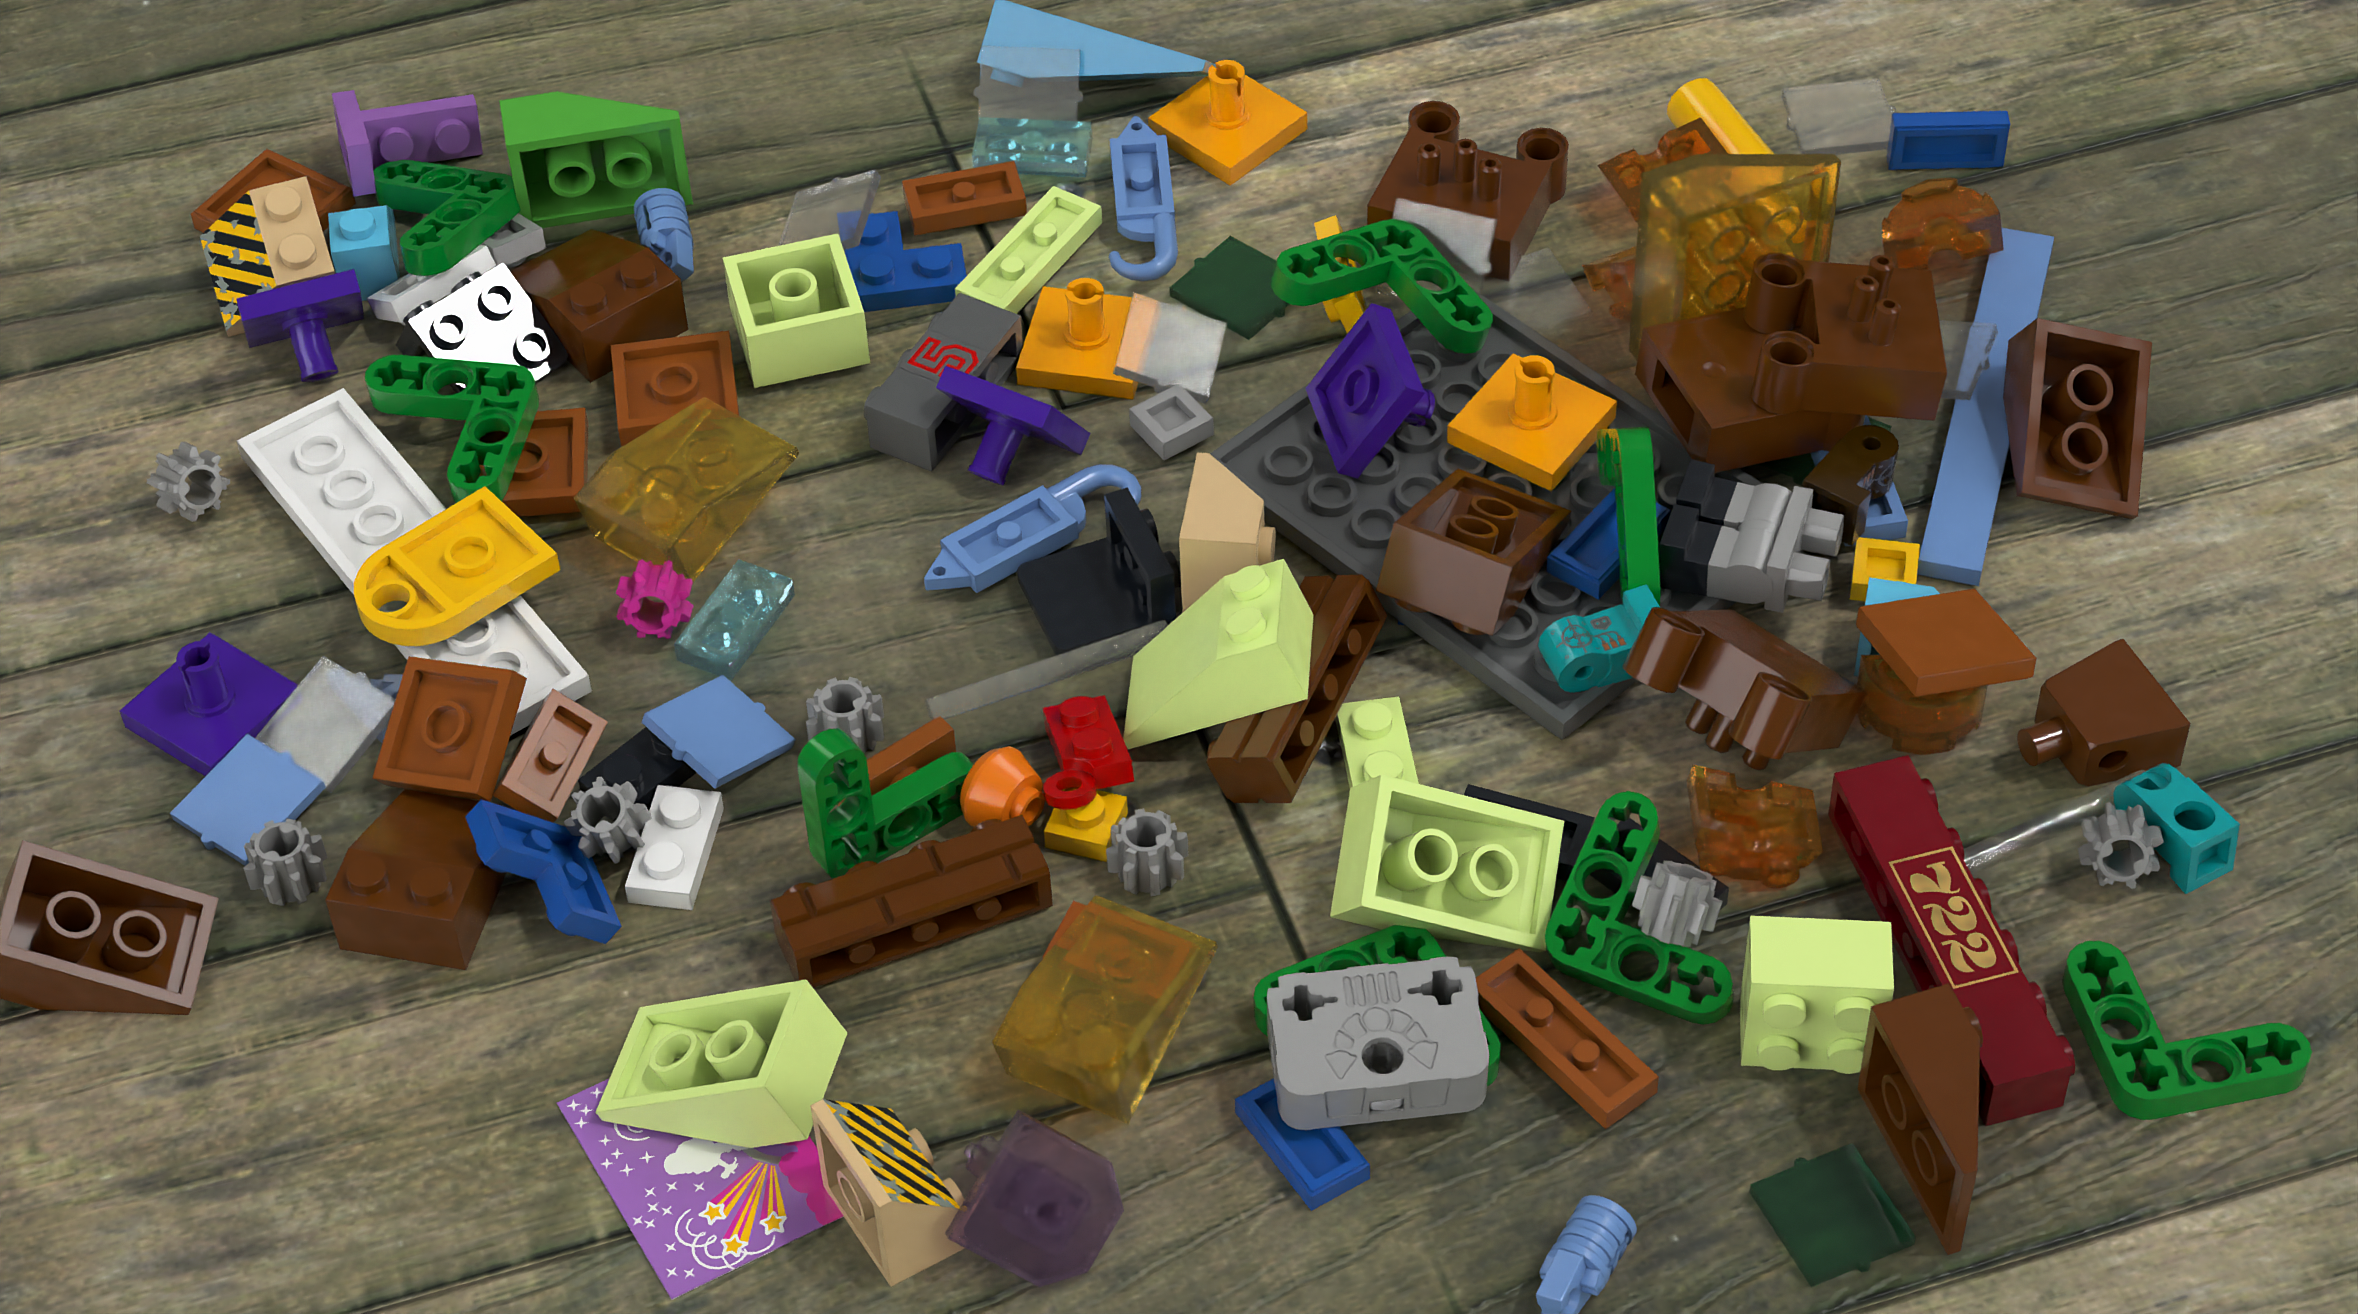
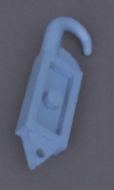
M1134 116L1118 138L1110 139L1118 233L1131 240L1154 242L1155 257L1143 264H1131L1124 261L1119 252L1112 251L1109 254V260L1112 268L1119 275L1135 281H1150L1166 275L1176 264L1178 244L1167 137L1166 135H1157L1138 116Z
M1098 464L1084 468L1047 489L1042 485L941 539V552L924 577L925 589L939 590L971 587L978 593L1017 572L1021 564L1044 557L1078 539L1079 533L1085 528L1086 510L1081 499L1082 497L1101 487L1114 486L1120 489L1128 487L1138 506L1141 501L1142 488L1137 478L1125 468L1107 464Z

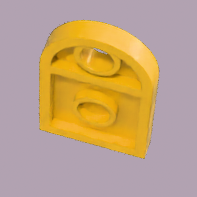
M484 486L373 553L363 563L356 575L354 597L362 623L374 636L396 645L423 646L434 644L456 635L561 569L557 553ZM388 602H407L403 608L397 611H379L380 607Z

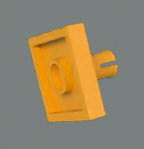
M1221 60L1216 62L1217 68L1212 65L1210 66L1208 76L1148 117V126L1157 135H1166L1169 148L1231 186L1308 129L1307 112L1245 75L1244 67L1239 62Z
M1092 278L1075 279L1067 285V289L1043 286L1016 366L1017 385L1134 400L1158 320L1157 300L1104 294L1102 284Z
M1513 353L1447 425V443L1552 492L1597 440V431L1599 429H1607L1616 418L1617 400L1555 373L1554 365L1545 357L1538 355L1520 357Z

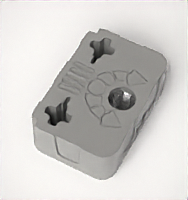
M1438 957L1425 961L1398 964L1384 963L1307 974L1305 972L1293 973L1278 977V987L1268 988L1267 1035L1278 1110L1282 1120L1292 1128L1311 1130L1462 1113L1479 1107L1486 1097L1489 1049L1486 1033L1483 1031L1478 1004L1479 994L1472 967H1459L1457 957Z

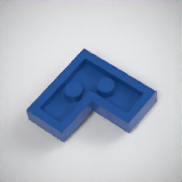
M898 211L840 218L845 255L864 312L945 303L954 300L956 297L955 288L967 276L961 243L903 250Z
M482 799L465 816L476 843V852L484 865L500 873L509 872L535 880L547 907V917L555 929L568 936L577 935L606 944L622 927L593 858L588 859L578 847L583 836H573L565 826Z

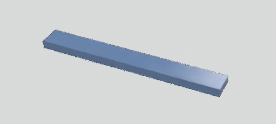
M1996 227L1918 559L1917 575L1979 586L2010 445L2003 400L2008 340L2038 317L2054 236Z

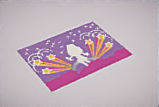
M609 1079L557 1102L558 1107L671 1300L844 1217L823 1186L818 1150L810 1136L807 1140L747 1148L602 1121L596 1114V1109Z

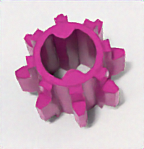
M641 559L638 561L636 571L633 572L631 578L620 577L616 594L624 600L619 605L616 617L618 620H624L626 626L632 624L637 629L636 635L638 638H645L646 634H657L658 639L661 637L670 639L673 628L677 627L678 622H689L694 605L685 599L690 596L693 581L692 579H685L683 573L678 575L673 570V562L670 560L664 561L663 565H653L652 561L645 562ZM646 596L657 597L664 602H654L646 598Z

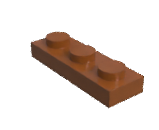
M1520 948L1476 977L1479 994L1478 1004L1482 1013L1605 1129L1657 1094L1659 1076Z

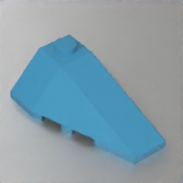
M995 0L977 63L993 68L990 79L1023 88L1025 78L1047 83L1208 76L1211 65L1216 68V64L1204 59L1007 0Z

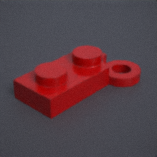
M1105 695L1093 698L1087 696L1072 697L1061 704L1042 708L1045 730L1061 769V772L1053 774L1043 784L1044 797L1048 805L1057 809H1076L1093 801L1097 789L1135 782L1132 759ZM1068 788H1078L1073 791H1062Z

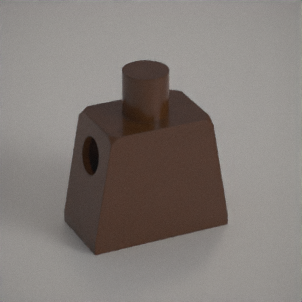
M2120 639L2047 679L2041 686L2034 720L2035 724L2019 730L2017 741L2020 752L2029 765L2037 766L2059 758L2078 784L2089 787L2136 777L2161 763L2170 764L2174 768L2181 766L2191 723L2124 639Z

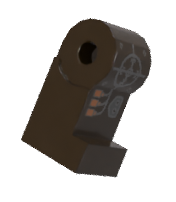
M1876 425L1854 427L1834 445L1803 480V487L1813 489V509L1844 515L1841 541L1850 546H1853L1865 531L1870 499L1885 495L1889 492L1893 483L1899 445L1894 434L1885 428Z

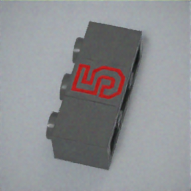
M959 293L944 312H938L933 317L928 330L912 349H907L902 354L896 369L881 387H875L868 395L864 406V418L867 420L870 448L932 472L977 417V415L936 388L945 365L1002 386L1016 369L1023 348L1021 315Z

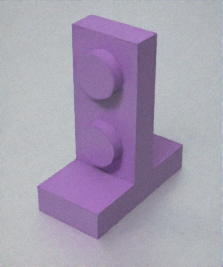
M354 90L332 93L338 141L353 196L377 193L373 170L384 163L397 160H415L429 163L483 154L478 110L473 94L360 111Z

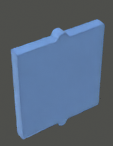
M724 675L644 713L641 722L672 750V757L674 759L685 761L714 789L792 749L796 740L764 712L765 706L762 703H754Z
M246 734L170 812V815L175 822L199 836L206 849L212 850L216 847L245 866L249 861L244 845L250 842L253 833L259 834L265 828L264 823L271 820L274 823L286 822L287 818L296 820L326 786L322 779L297 765L290 752L284 751L280 754L251 735Z

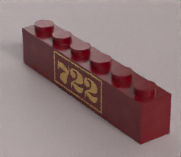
M1909 755L1834 773L1828 816L1881 921L1891 922L1892 943L1917 992L1949 983L1962 1007L1971 1008L1978 1018L1983 1035V1044L1980 1047L1979 1115L1984 1125L1989 1126L2062 1107L2070 1076H2073L2075 1073V1058L2072 1048L2066 1037L2063 1035L2057 1036L2047 1018V1008L2043 993L2036 982H2028L2019 965V955L2015 940L2007 929L2001 930L1991 912V900L1987 887L1981 878H1973L1964 861V849L1960 836L1953 827L1947 828L1940 816L1937 796L1930 780L1920 778Z

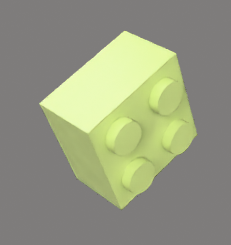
M838 233L723 257L730 310L754 388L870 363L865 314Z
M1750 916L1740 994L1741 1066H1761L1771 1070H1787L1790 1068L1826 1069L1845 1074L1860 1072L1871 1006L1893 999L1894 975L1891 922Z

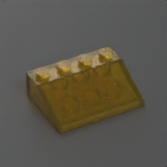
M1696 154L1642 173L1629 337V352L1636 361L1638 359L1643 327L1744 308L1754 261L1759 256L1767 253H1783L1799 260L1829 262L1841 160L1835 154Z

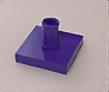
M354 269L236 298L249 348L291 338L300 367L302 382L324 380L339 372L333 359L326 329L364 319L361 291Z
M1373 303L1369 305L1305 388L1337 472L1357 479L1403 421L1416 427H1422L1426 424L1424 418L1416 416V414L1430 419L1435 407L1434 394L1431 390L1423 388L1392 310Z
M946 365L936 386L938 390L975 415L989 421L974 460L969 465L967 471L1001 486H1004L1006 482L1005 478L1023 436H1031L1082 455L1091 434L1049 404Z
M209 632L200 641H195L182 647L177 654L176 662L120 710V714L125 728L203 776H206L246 734L262 742L304 705L305 699L300 685Z

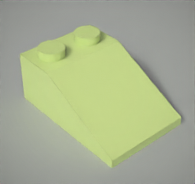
M1284 559L1260 566H1247L1236 573L1224 576L1133 656L1123 736L1128 749L1308 699L1314 614Z
M1381 774L1350 788L1330 917L1381 930L1392 925L1427 929L1434 938L1511 949L1520 948L1521 950L1533 952L1546 951L1545 932L1551 917L1564 821Z
M806 979L640 1007L596 1109V1114L602 1121L747 1148L807 1140L813 1126L810 1105L823 1099L847 1036V1031Z

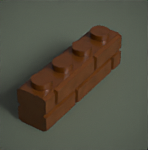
M1362 574L1337 575L1335 580L1330 576H1305L1299 587L1314 614L1308 699L1228 721L1219 737L1210 743L1206 763L1226 798L1230 799L1233 803H1259L1260 799L1266 803H1292L1304 776H1306L1351 685L1354 683L1386 621L1387 614L1369 579H1366Z
M1023 815L1003 822L998 819L983 821L976 825L970 833L943 842L936 840L921 842L914 846L908 854L881 863L873 861L861 862L850 868L845 875L816 885L809 882L799 883L786 890L782 896L770 900L776 938L786 962L789 963L794 980L806 979L813 988L1053 906L1048 864L1038 845L1035 844L1034 837Z

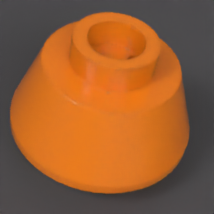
M1002 747L986 752L972 766L961 789L960 805L966 822L970 826L975 827L986 820L998 819L1003 822L1023 815L1027 825L1030 826L1037 820L1044 807L1045 797L1042 793V779L1021 751L1014 747Z

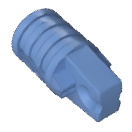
M656 188L643 193L638 197L633 208L640 243L648 247L681 281L686 280L694 272V243L685 201L678 192L668 188Z
M1588 1195L1581 1198L1566 1227L1557 1238V1242L1547 1254L1539 1271L1543 1281L1536 1293L1538 1305L1542 1309L1541 1314H1578L1591 1295L1598 1296L1604 1289L1610 1275L1618 1264V1260L1621 1259L1627 1245L1631 1243L1637 1232L1634 1219L1624 1208L1601 1196Z

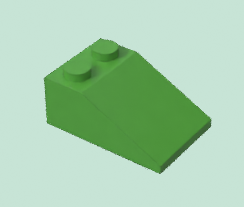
M558 91L499 100L516 198L521 209L519 214L538 226L548 228L634 214L633 208L638 197L656 188L675 190L683 197L685 206L693 204L680 117L677 110Z

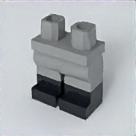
M1691 459L1678 492L1676 504L1673 506L1659 545L1660 588L1741 603L1757 604L1765 601L1764 609L1781 613L1784 612L1789 595L1822 601L1829 577L1830 559L1806 555L1803 552L1805 550L1837 556L1842 540L1844 515L1813 509V489L1794 486L1793 492H1791L1786 487L1778 484L1764 483L1753 486L1715 477L1714 464Z

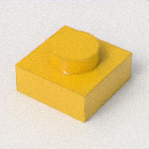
M1859 537L1855 545L1849 600L1866 601L1869 577L1916 584L1920 544Z
M1068 788L1062 791H1073L1078 788ZM1096 790V796L1093 801L1085 806L1067 810L1054 808L1044 830L1045 848L1107 862L1106 849L1112 846L1111 827L1112 825H1118L1123 817H1127V796Z

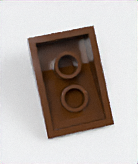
M590 229L510 271L558 336L568 352L567 360L590 383L613 371L611 345L672 338L689 330L681 279L648 247Z
M2040 318L2035 319L2008 340L2003 400L2017 496L2128 519L2138 517L2152 342Z
M1457 468L1394 522L1376 591L1394 598V602L1403 609L1419 613L1429 611L1452 620V624L1465 633L1493 636L1515 614L1567 526L1572 511Z
M404 789L348 848L325 899L341 950L461 970L467 969L507 873L494 871L487 865H484L476 852V843L465 816L479 801ZM501 805V806H504V807H507V808L516 810V809H514V808L511 807V806Z
M22 840L5 879L0 896V999L39 1010L189 1015L219 897Z
M1949 983L1871 1006L1857 1088L1947 1255L1961 1251L1978 1170L1980 1047L1983 1044L1982 1030L1976 1014L1971 1008L1962 1007Z

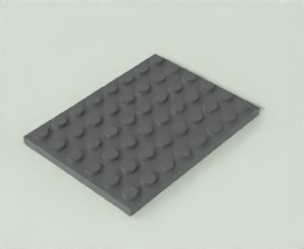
M1475 291L1493 314V322L1486 343L1481 350L1475 353H1457L1445 348L1412 311L1396 321L1423 388L1431 390L1434 394L1435 407L1430 419L1416 414V416L1422 417L1426 421V424L1422 427H1416L1403 421L1358 479L1337 472L1305 389L1308 384L1210 454L1264 500L1265 523L1275 527L1277 532L1336 575L1362 574L1366 579H1369L1386 612L1559 739L1564 740L1638 680L1631 678L1599 688L1595 686L1581 692H1566L1559 687L1538 647L1539 638L1548 626L1563 617L1572 615L1585 617L1623 604L1620 578L1598 600L1548 573L1546 560L1513 617L1493 636L1488 634L1473 635L1457 629L1452 624V620L1429 611L1419 613L1403 609L1394 602V598L1376 591L1393 524L1459 468L1571 510L1569 522L1552 549V553L1615 488V486H1607L1600 483L1597 467V440L1552 492L1447 443V425L1513 353L1520 357L1530 355L1545 357L1554 365L1555 373L1617 400L1616 418L1607 429L1649 428L1653 449L1656 503L1670 509L1671 512L1674 504H1676V498L1691 457L1663 416ZM1740 468L1715 473V477L1753 486L1763 484ZM1663 533L1658 537V553ZM1660 588V608L1670 611L1727 610L1736 603V601Z

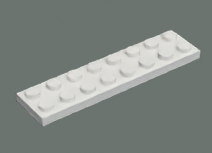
M344 388L237 440L241 458L353 595L356 575L363 563L373 553L446 509ZM521 595L443 641L423 646H401L394 644L407 660L408 656L502 668L514 670L526 677V684L511 735L531 724L543 700L552 689L557 690L573 701L592 692L589 675ZM388 602L380 607L379 611H397L403 608L407 602Z

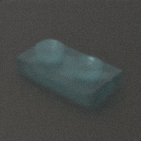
M979 117L972 153L973 168L1014 161L1018 174L1087 177L1093 141L1092 122Z
M738 559L674 643L677 661L717 676L724 675L728 680L732 681L795 596L793 579Z

